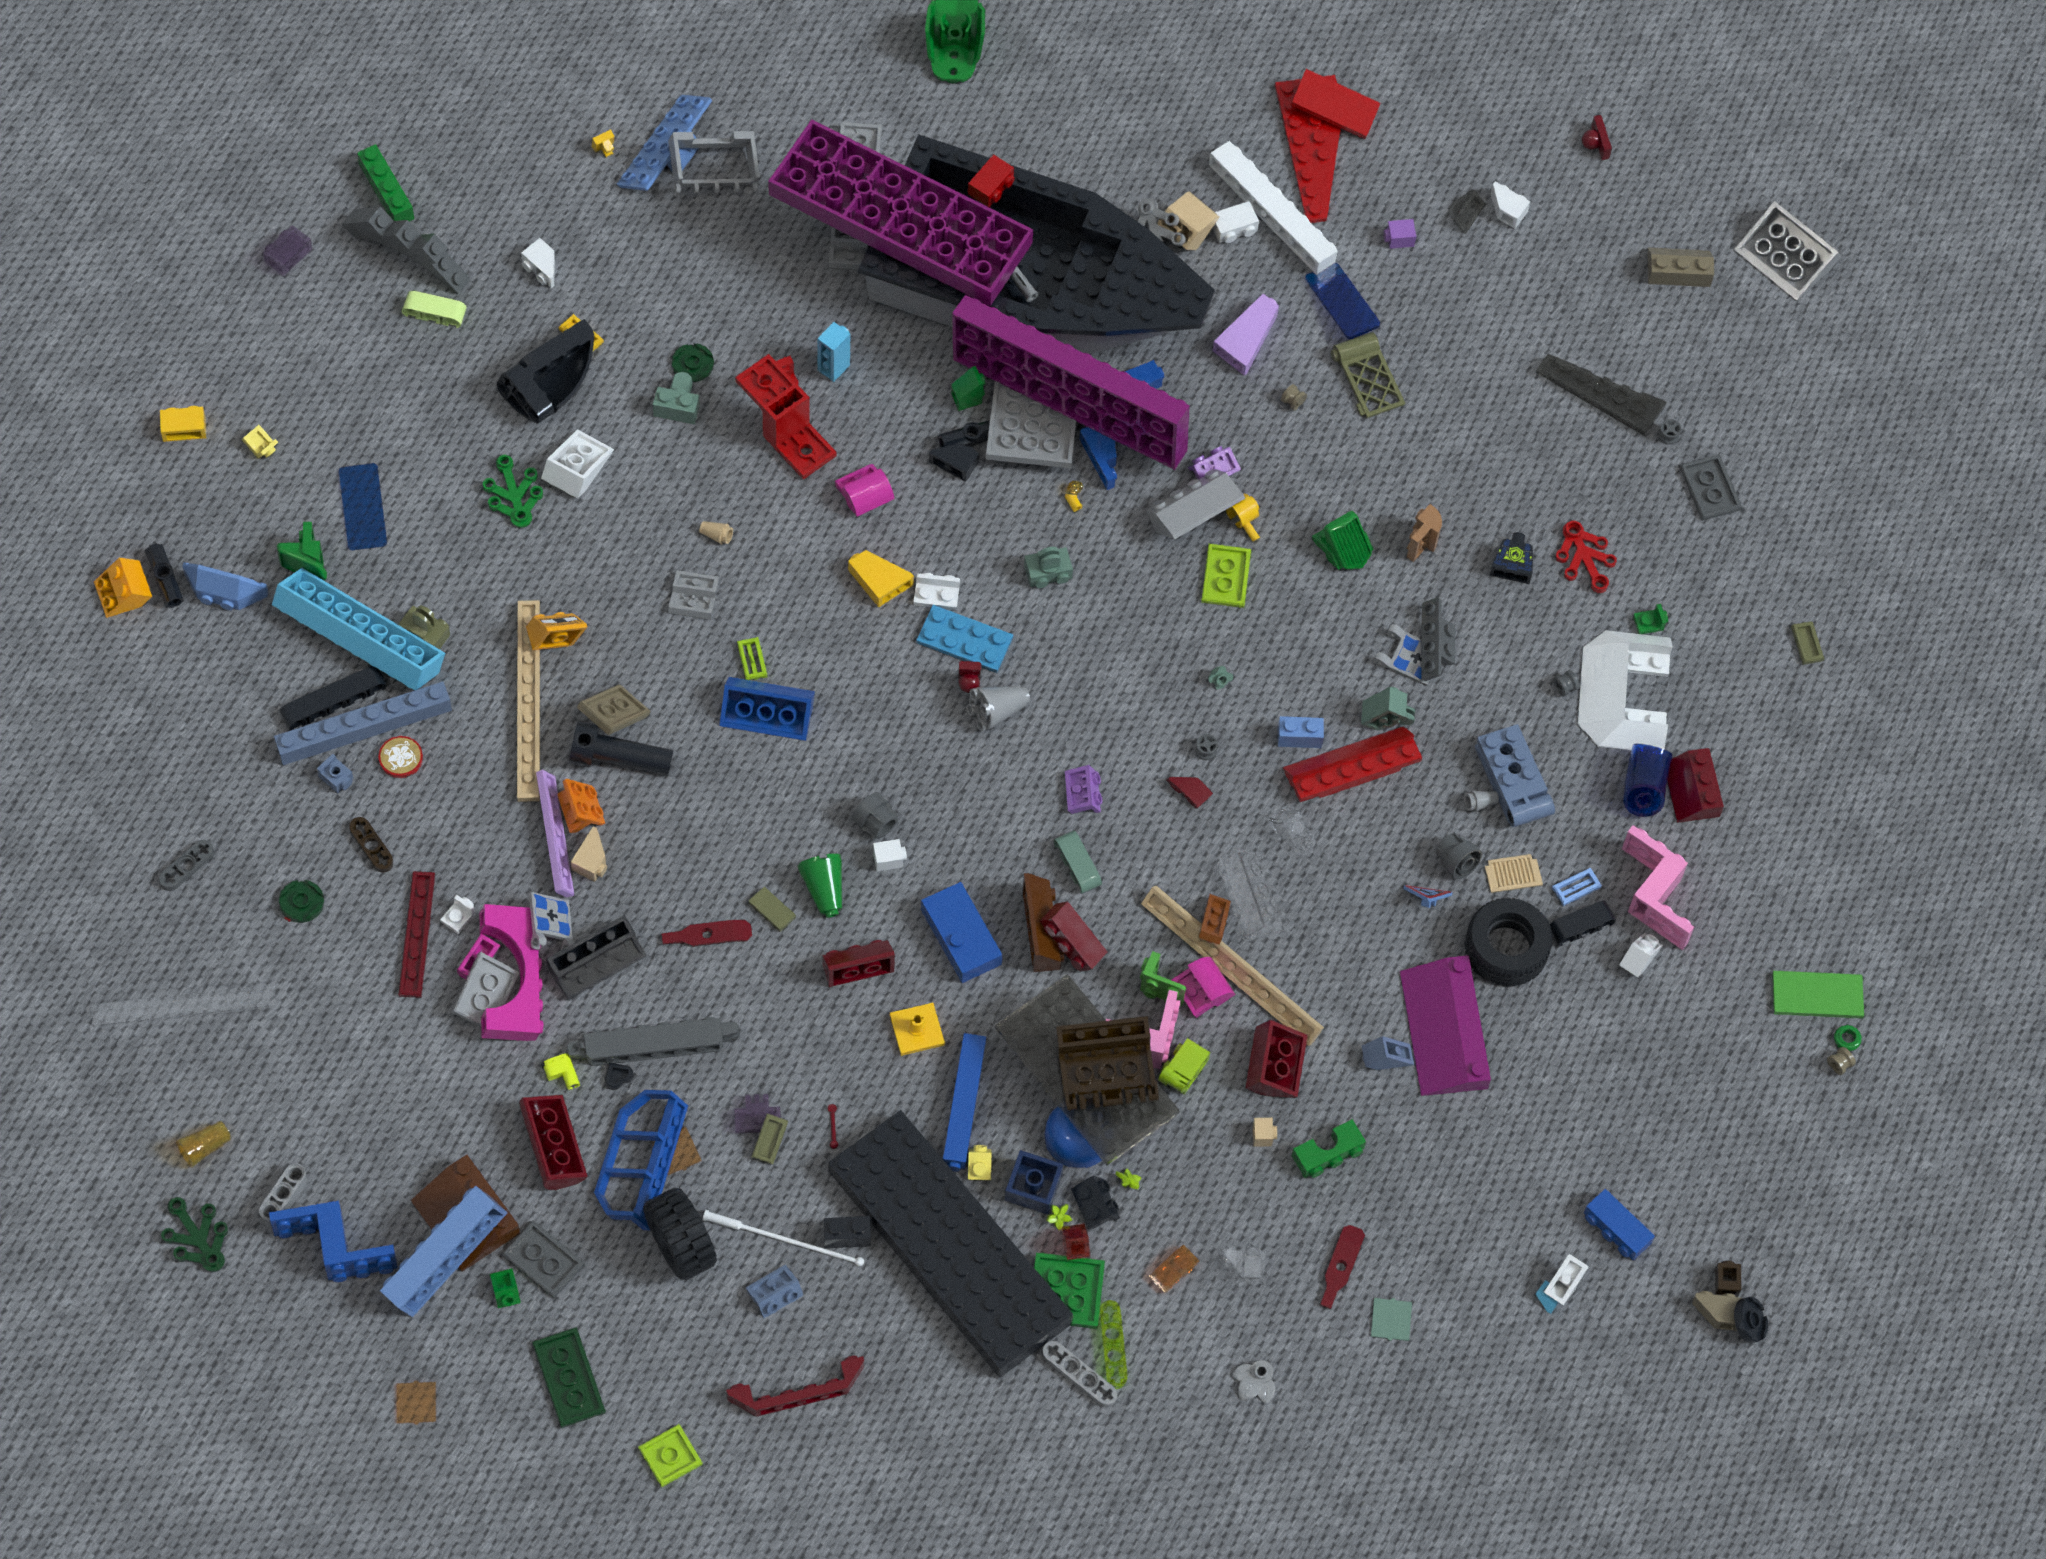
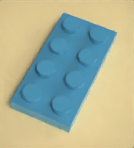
M933 605L916 643L963 661L980 662L982 668L997 673L1012 642L1013 634Z

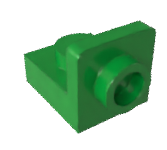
M1656 604L1655 610L1633 614L1638 634L1664 631L1665 625L1668 623L1667 612L1662 609L1661 604Z
M513 1268L490 1274L498 1308L521 1303Z

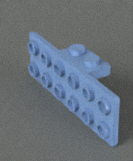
M681 95L649 140L644 144L639 154L633 159L626 172L623 173L617 185L621 188L647 191L666 165L672 171L668 143L670 136L673 132H692L691 130L712 102L711 98ZM679 148L682 171L698 148Z

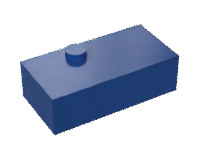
M962 882L921 900V911L961 983L1002 965L1003 955Z

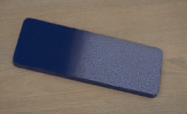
M1338 263L1332 264L1317 275L1311 272L1305 276L1307 283L1347 339L1356 338L1380 327L1379 319Z
M370 463L341 467L339 469L349 550L386 546L387 537L377 464Z

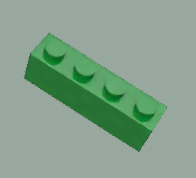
M375 144L357 152L359 166L393 221L408 220L409 222L414 220L413 207L377 145Z

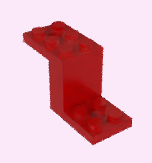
M769 354L735 377V382L762 410L763 437L803 480L837 456V452L810 424L809 396ZM762 379H769L771 383L765 386L760 381ZM809 448L812 450V453L804 455L801 453V450Z

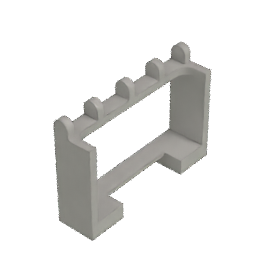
M733 131L730 138L694 139L693 132H673L670 136L668 143L676 194L681 193V187H693V192L699 193V187L713 186L714 193H719V186H733L734 192H739V186L751 185L752 192L758 191L757 182L760 174L754 131ZM746 147L750 178L683 180L679 148Z

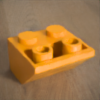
M119 557L94 581L106 618L140 608L152 598L139 560Z

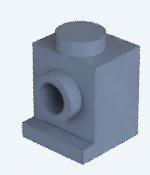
M334 754L317 768L319 778L337 793L342 789H348L353 782L352 771L343 765Z

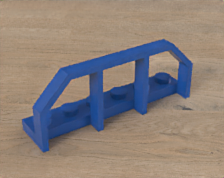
M644 1090L619 1110L594 1191L607 1216L613 1220H631L642 1230H650L645 1213L643 1212V1206L646 1201L662 1194L688 1109V1105L671 1090ZM650 1099H668L658 1132L624 1131L628 1117ZM621 1140L655 1141L646 1169L613 1168ZM610 1177L644 1178L633 1211L612 1210L604 1196Z

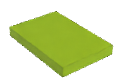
M1208 544L1201 603L1244 608L1251 549Z

